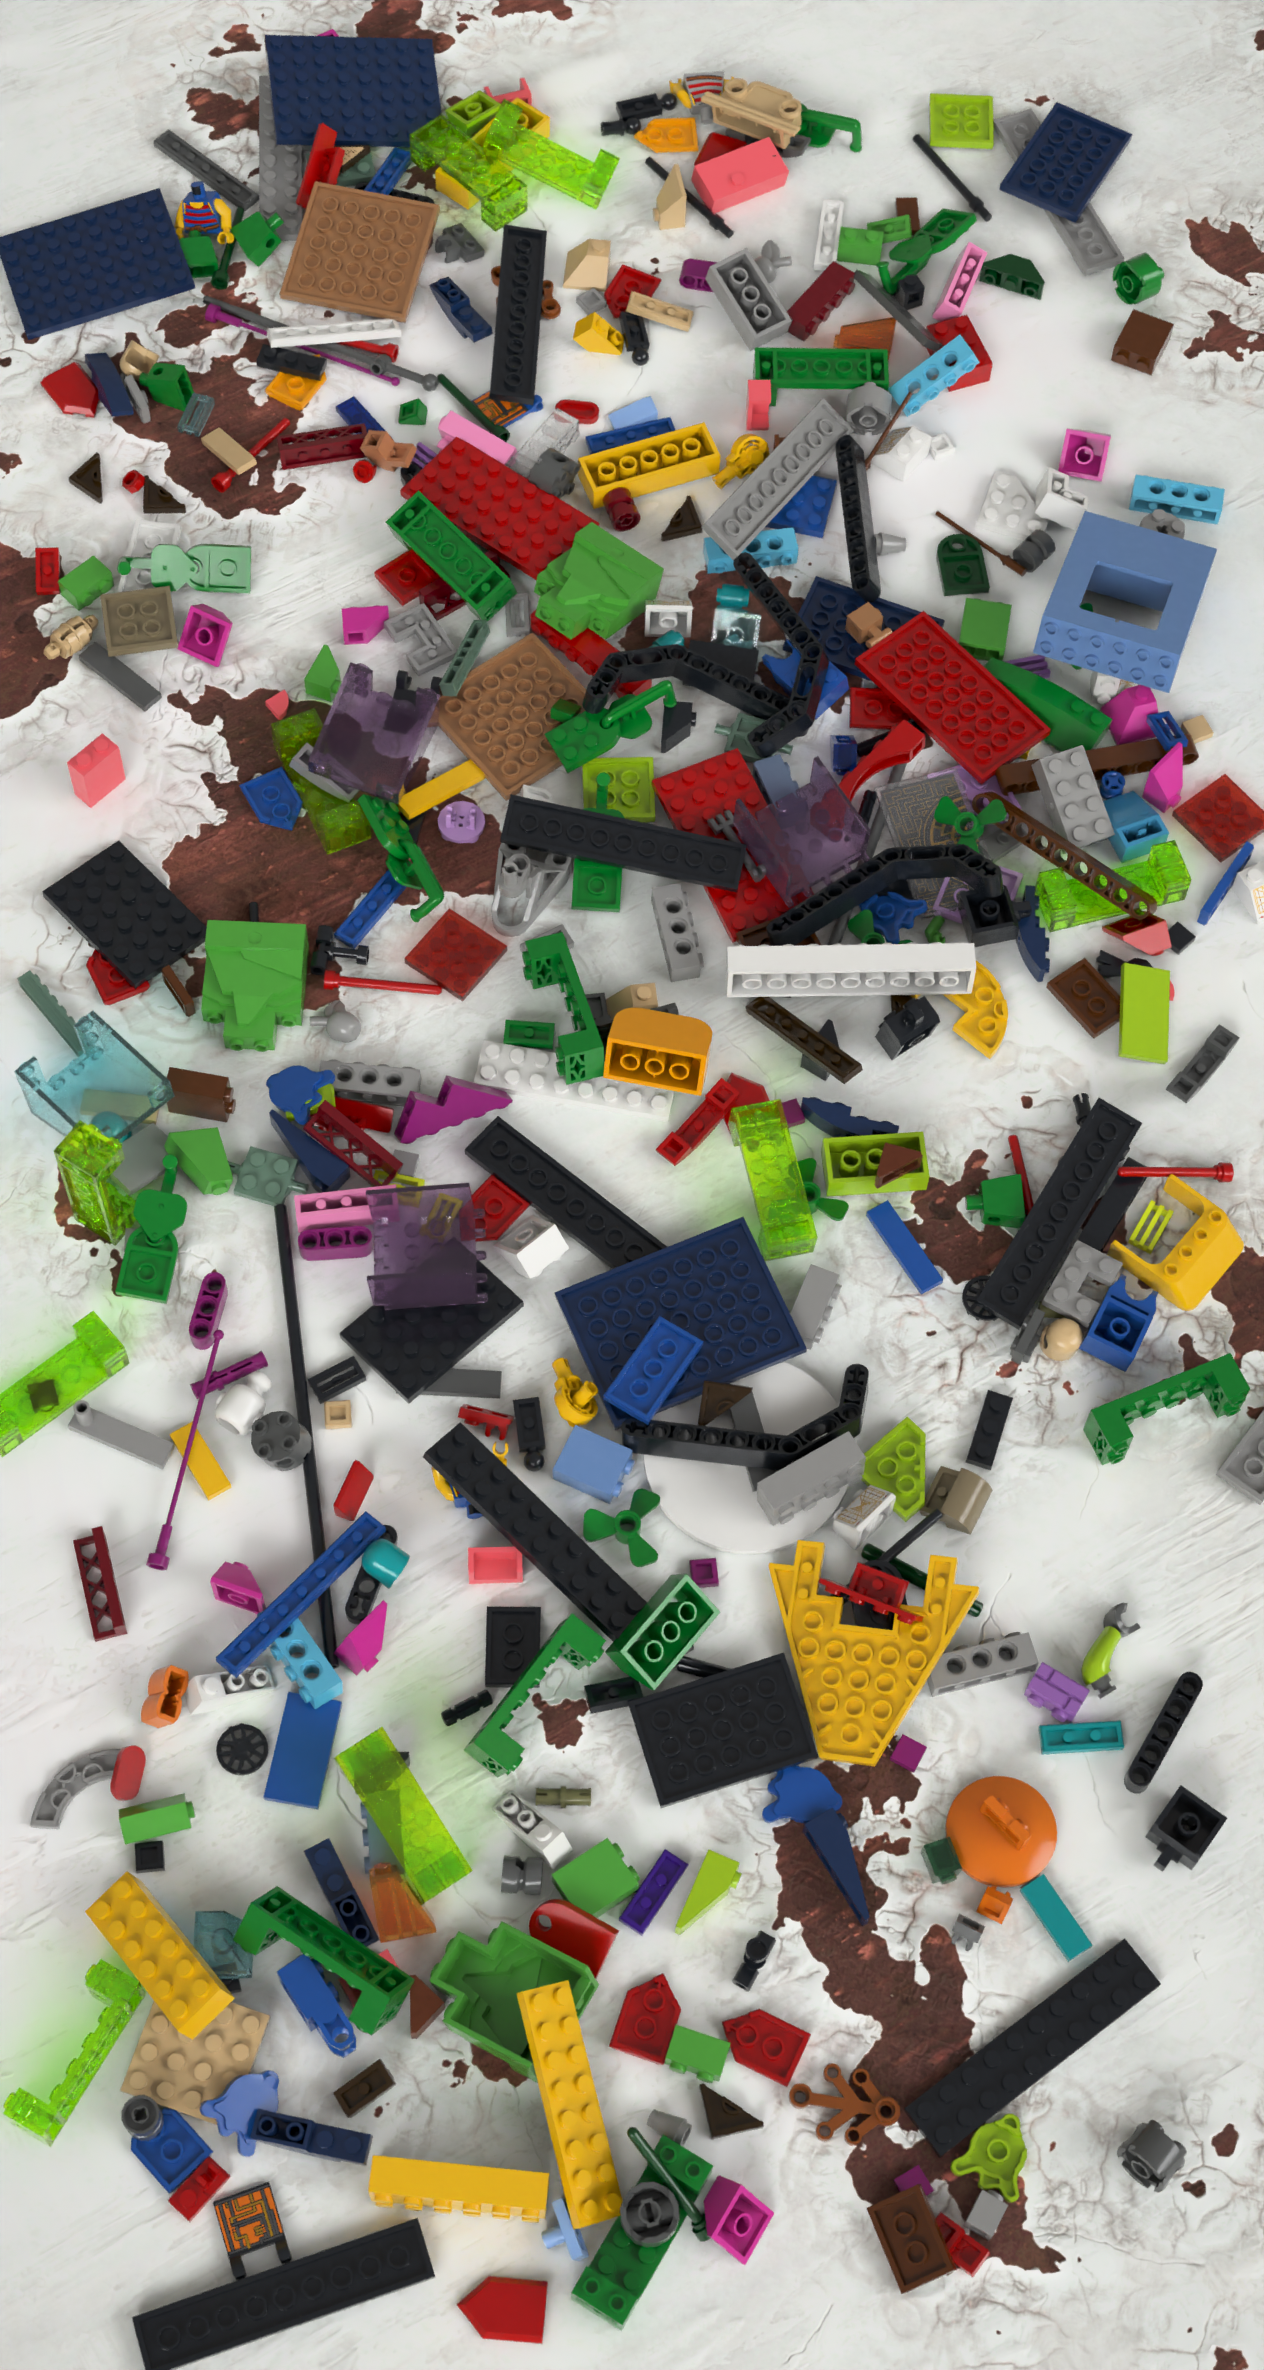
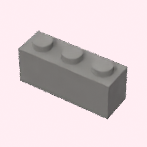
M812 1264L808 1269L790 1312L806 1348L810 1350L814 1342H820L824 1331L820 1327L823 1320H829L833 1309L829 1305L832 1298L837 1300L842 1285L838 1284L839 1274Z

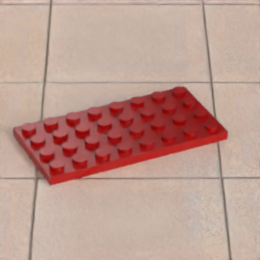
M455 437L400 490V495L406 500H409L419 490L467 538L488 551L492 550L498 554V557L537 580L538 574L547 568V564L572 548L576 532L591 522L597 526L600 524L553 494L530 483L527 478L458 437Z
M925 611L915 616L855 659V665L981 785L993 777L1000 766L1012 763L1050 735L1051 729Z
M738 748L652 780L651 785L674 829L728 841L723 832L715 836L707 820L713 818L718 825L716 815L722 814L724 819L727 820L724 816V811L730 810L737 820L736 826L732 827L740 842L747 845L746 851L755 865L758 867L763 864L766 867L767 873L764 878L759 882H755L743 864L737 893L703 886L732 943L737 941V932L777 918L814 895Z

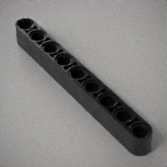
M844 435L836 442L835 449L851 584L853 590L866 603H872L879 598L881 586L863 449L850 435Z

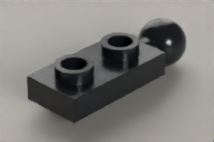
M655 93L616 102V110L620 119L622 118L625 123L631 117L640 120L662 115V108L673 110L677 105V98L672 93H666L661 99H658Z
M620 312L619 321L626 350L633 351L632 361L634 364L643 366L649 360L647 351L650 346L643 317L629 312Z
M539 1397L513 1400L519 1452L528 1451L524 1457L525 1467L529 1471H539L544 1466L545 1459L538 1450L546 1449Z

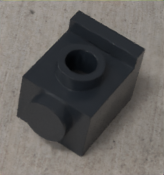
M907 275L904 279L897 282V290L893 297L906 310H910L922 305L925 287L918 275ZM909 295H911L913 299L908 300Z

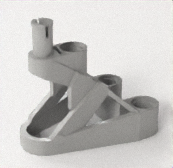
M501 843L498 852L494 898L491 910L492 923L495 930L508 937L519 936L524 933L567 883L571 874V857L548 853L545 862L542 863L528 858L527 848ZM549 875H551L555 879L539 899L543 880L547 881ZM526 889V898H529L522 923L512 927L505 926L497 918L501 894L507 898H516Z

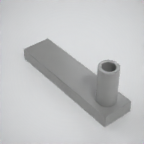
M79 1400L74 1404L75 1414L68 1424L69 1430L160 1469L165 1467L175 1448L174 1443L92 1409L85 1400Z

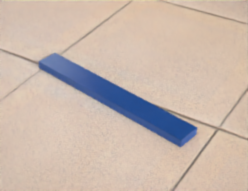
M365 1511L216 1657V1662L237 1678L365 1552L373 1541L377 1540L386 1531V1527Z

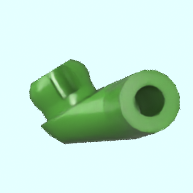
M935 915L925 929V935L929 944L933 942L945 943L946 941L945 936L942 937V933L939 932L945 922V919L940 915Z

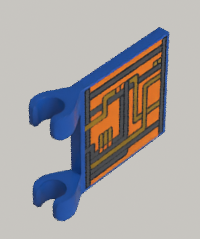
M490 391L471 401L495 425L504 426L505 428L529 413L538 412L543 409V404L541 403L543 400L539 395H535L533 405L489 399Z

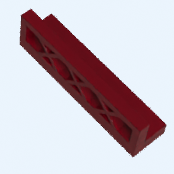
M365 423L276 436L282 470L366 458L360 449L367 435Z
M492 550L485 552L484 554L510 578V574L500 564L498 554ZM442 578L419 590L420 604L424 603L436 621L466 605L463 599H450L451 595L456 592ZM436 603L445 604L444 609L437 613L431 608Z
M326 1100L318 1107L317 1113L303 1128L373 1187L389 1185L401 1171L402 1162ZM319 1119H322L328 1124L329 1133H318L312 1126ZM333 1137L345 1138L348 1141V1149H338L335 1147ZM353 1153H363L367 1157L368 1165H357L353 1161ZM372 1169H382L389 1176L380 1184L373 1178Z
M102 1526L92 1528V1536L73 1540L95 1642L127 1634L106 1535ZM95 1543L97 1552L92 1559L83 1556L80 1547ZM83 1561H85L86 1563H88V1565L86 1566V1568H85V1566H84V1562H83ZM93 1566L101 1570L102 1574L97 1584L87 1579V1574ZM89 1586H91V1587L94 1588L91 1593H90ZM98 1591L107 1597V1602L102 1609L92 1603V1599ZM94 1610L99 1613L97 1617L95 1616ZM106 1616L111 1619L114 1629L99 1633L97 1625L102 1617Z

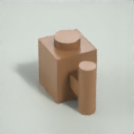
M869 602L847 615L845 630L859 644L866 641V646L869 649L893 633L889 627L881 631L882 613Z

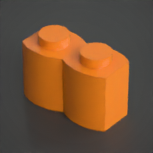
M170 1665L153 1672L148 1683L149 1696L144 1701L141 1709V1721L143 1723L161 1728L174 1724L177 1721L182 1709L181 1697L188 1686V1671Z

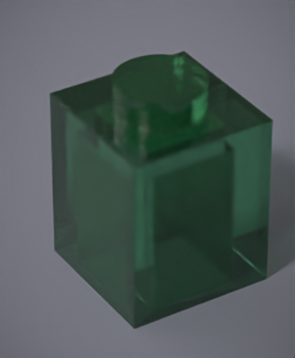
M950 1837L923 1846L921 1855L932 1883L941 1882L944 1885L955 1881L962 1867Z

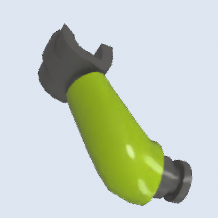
M1128 1603L1117 1604L1105 1615L1103 1620L1104 1630L1096 1639L1082 1663V1680L1086 1686L1091 1684L1094 1690L1098 1689L1100 1692L1098 1697L1100 1699L1117 1689L1115 1685L1111 1686L1109 1683L1111 1678L1107 1673L1111 1671L1109 1667L1110 1660L1121 1637L1128 1636L1141 1628L1138 1623L1131 1627H1126L1123 1624L1121 1614L1126 1612Z

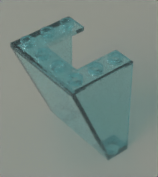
M91 1011L73 1025L84 1054L72 1060L66 1068L53 1075L48 1082H46L38 1060L34 1056L27 1062L22 1063L14 1072L31 1113L97 1158L175 1095L170 1081L99 1015Z

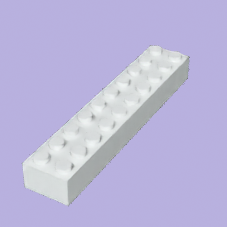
M910 942L907 944L883 943L872 945L866 943H859L857 945L836 943L833 945L809 944L794 946L792 944H785L783 946H769L766 944L759 946L727 947L726 960L727 997L971 994L976 973L974 943L933 942L931 944Z

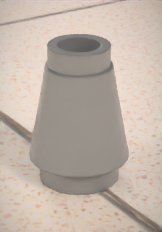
M881 532L878 535L874 534L876 553L878 555L904 552L906 550V538Z
M655 2109L651 2112L647 2121V2126L651 2127L660 2136L665 2135L681 2146L686 2143L692 2129V2125L687 2123V2119Z

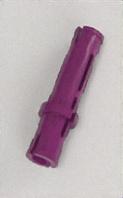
M260 1351L219 1372L216 1370L212 1371L206 1394L217 1389L221 1391L225 1385L267 1367L268 1362L263 1352ZM204 1379L190 1384L196 1399H199Z

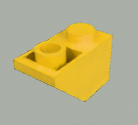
M596 312L576 322L573 340L589 352L613 355L622 354L623 335Z

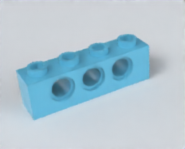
M959 334L889 387L888 391L900 406L909 392L913 394L916 389L920 388L917 393L911 396L902 410L908 417L910 414L919 411L926 402L935 399L946 387L955 384L962 375L971 372L979 361ZM957 361L953 366H949L951 362ZM934 375H938L936 379L931 380Z
M1135 475L1129 510L1153 513L1156 509H1162L1177 518L1218 524L1222 512L1225 489Z
M794 527L761 531L741 553L751 554L761 568L795 564L798 558V545ZM711 537L704 538L703 554L707 573L736 571L733 565L734 560Z
M297 1618L284 1631L288 1632L289 1635L278 1637L271 1644L270 1651L276 1661L281 1660L285 1665L284 1671L291 1682L296 1681L299 1685L298 1691L304 1702H310L314 1709H317L343 1693L342 1680L299 1618ZM296 1652H300V1653H303V1654H304L303 1656H301V1657H299V1658H295V1657H292V1656H291L293 1653H296ZM309 1673H316L318 1675L313 1679L305 1677Z

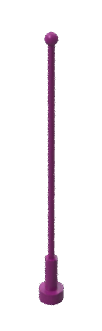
M211 303L207 307L205 320L216 323L219 320L240 328L242 326L267 336V331L246 324L240 318L221 312V307ZM305 345L295 346L389 381L393 386H398L400 383L397 377L391 378L383 374L374 375L367 368Z
M216 1330L213 1334L215 1340L167 1520L162 1525L155 1553H149L146 1565L153 1569L167 1570L170 1558L165 1555L173 1528L170 1525L219 1342L224 1337L222 1330Z

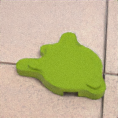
M1006 2114L1000 2120L979 2127L970 2140L967 2152L951 2163L950 2169L952 2173L956 2176H963L976 2172L979 2175L978 2187L980 2189H997L1005 2201L1015 2202L1019 2198L1017 2177L1024 2167L1027 2158V2148L1022 2139L1019 2118L1014 2114Z

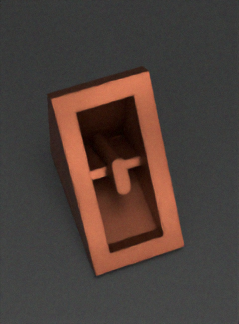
M885 1143L876 1174L875 1187L878 1189L919 1168L923 1156L921 1152Z
M410 1975L415 1979L410 1988L411 2038L417 2039L444 2011L445 2002L416 1975Z

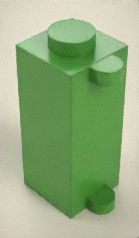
M185 1793L119 1809V1821L125 1845L190 1829L191 1818H195L192 1801L187 1802Z

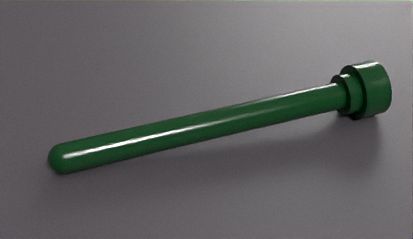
M239 207L236 209L232 227L242 221L244 216L243 208ZM235 237L232 243H226L220 267L212 275L211 284L216 289L224 290L228 287L230 277L227 271L236 243Z
M444 374L437 376L438 382L491 434L505 442L508 441L510 432L504 426L495 425Z
M630 2127L627 2131V2136L664 2185L674 2194L677 2202L692 2220L693 2233L701 2242L709 2240L705 2213H701L639 2130L635 2127Z

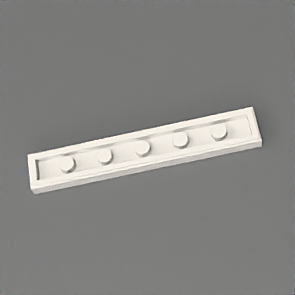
M393 319L267 329V338L271 348L401 337L399 324Z

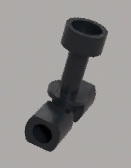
M326 925L318 926L316 947L318 948L317 952H313L310 965L312 974L325 975L328 961H334V957L356 959L359 965L368 964L369 946L359 945L358 950L336 947V943L332 942L334 935L333 927Z
M759 1931L755 1938L748 1941L744 1953V1963H741L732 1980L735 1985L745 1991H750L759 1974L757 1970L765 1965L766 1959L776 1943L774 1937Z

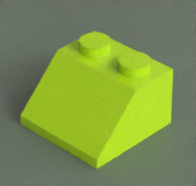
M479 90L446 109L445 112L452 133L463 140L471 137L473 133L488 124L501 112L502 105Z

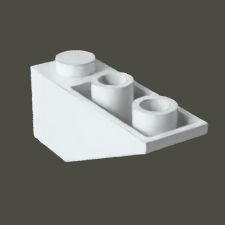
M265 1664L247 1667L237 1678L228 1671L194 1676L188 1683L184 1697L189 1713L193 1715L216 1711L274 1691L275 1686L268 1665Z
M513 1790L492 1808L508 1827L539 1858H543V1861L552 1869L573 1851L563 1831Z

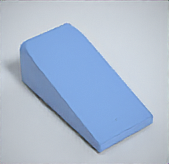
M651 396L609 414L608 418L613 429L616 430L655 421L658 419V411Z

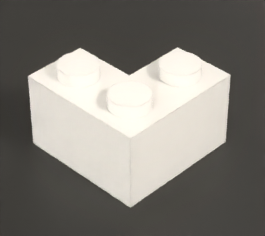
M1049 467L1036 488L1035 513L1041 518L1057 522L1062 527L1076 530L1084 512L1088 510V497L1068 488L1069 475Z

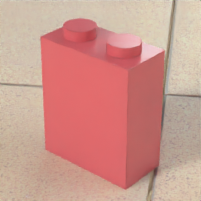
M103 733L67 762L74 793L90 808L126 779L119 747Z

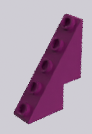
M446 1075L438 1098L410 1091L394 1134L400 1143L409 1144L424 1135H434L440 1129L448 1126H458L464 1120L472 1117H482L488 1111L503 1109L512 1103L513 1100L505 1091Z

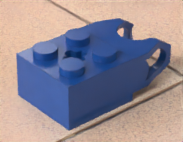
M787 639L786 642L792 649V654L788 658L777 659L765 654L762 660L771 671L775 682L791 697L801 656ZM830 661L815 720L849 690L847 676ZM814 676L807 680L803 696L809 693Z
M1121 1274L1117 1282L1109 1287L1079 1349L1126 1372L1134 1360L1156 1312L1158 1292L1153 1290L1146 1299L1134 1300L1128 1296L1125 1290V1279L1127 1276Z
M302 1954L277 1971L280 1983L310 2031L312 2032L317 2029L331 2052L345 2058L356 2050V2037L351 2023L338 2004L341 2002L339 1993L331 1981L325 1983L323 1980L326 1977L320 1963L314 1958L310 1959ZM340 2034L348 2035L347 2040L342 2043L334 2041ZM349 2044H351L348 2049H346V2050H344V2051H340V2050L344 2049L346 2046H348Z

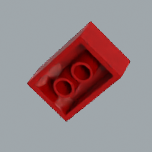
M968 315L927 325L926 329L942 344L940 349L960 334L979 361L971 372L965 373L957 379L955 384L947 387L949 392L990 381L993 362ZM927 348L930 356L937 352ZM957 361L951 362L949 366H953Z

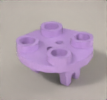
M456 801L446 805L440 811L438 817V828L442 838L455 843L477 842L485 827V817L481 809L475 804L466 801Z

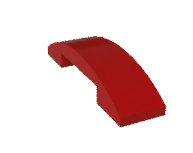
M721 1078L705 1095L706 1099L675 1133L671 1132L656 1148V1151L674 1166L679 1164L717 1127L739 1098L740 1092Z

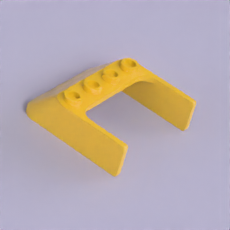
M1170 1174L1163 1190L1200 1216V1218L1161 1263L1149 1264L1116 1240L1111 1243L1107 1255L1122 1262L1124 1269L1157 1291L1172 1304L1182 1310L1190 1311L1199 1305L1239 1257L1244 1248V1243L1227 1214L1221 1208L1179 1178Z

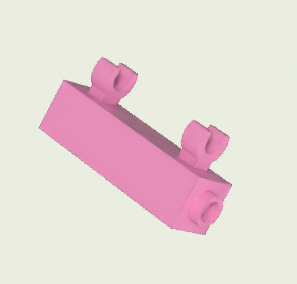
M451 410L439 423L438 429L442 437L437 445L440 449L439 452L455 437H458L510 469L519 460L514 446Z

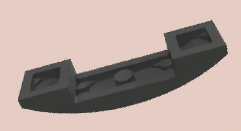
M727 128L725 131L726 136L745 141L747 145L759 141V139ZM796 134L790 138V143L785 149L777 146L775 148L781 158L798 157L803 155L811 142V138Z
M1219 1024L1206 1039L1204 1046L1184 1070L1176 1075L1166 1090L1183 1102L1188 1103L1220 1067L1240 1037Z

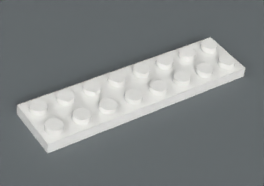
M483 1040L473 1083L507 1092V1094L669 1122L675 1091L603 1078V1076L566 1085L564 1077H559L556 1062L558 1060L556 1053Z

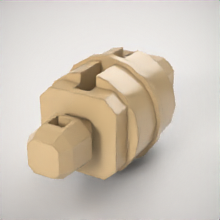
M88 615L83 619L80 616H75L65 623H61L52 632L50 643L44 649V655L50 660L58 656L66 659L81 651L92 640V632L98 626V619L94 615Z

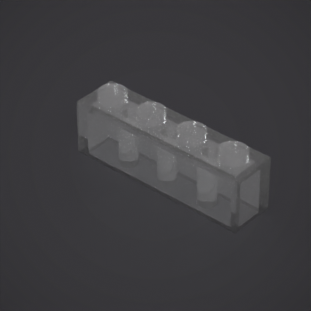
M556 408L505 466L529 480L535 462L540 464L543 460L539 457L544 451L553 448L564 455L567 447L571 443L576 442L580 435L579 420Z

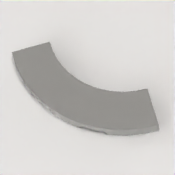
M109 1749L91 1753L87 1757L70 1763L56 1774L45 1791L41 1793L35 1805L30 1823L31 1828L59 1829L67 1807L81 1791L97 1782L112 1779L117 1755L121 1749Z

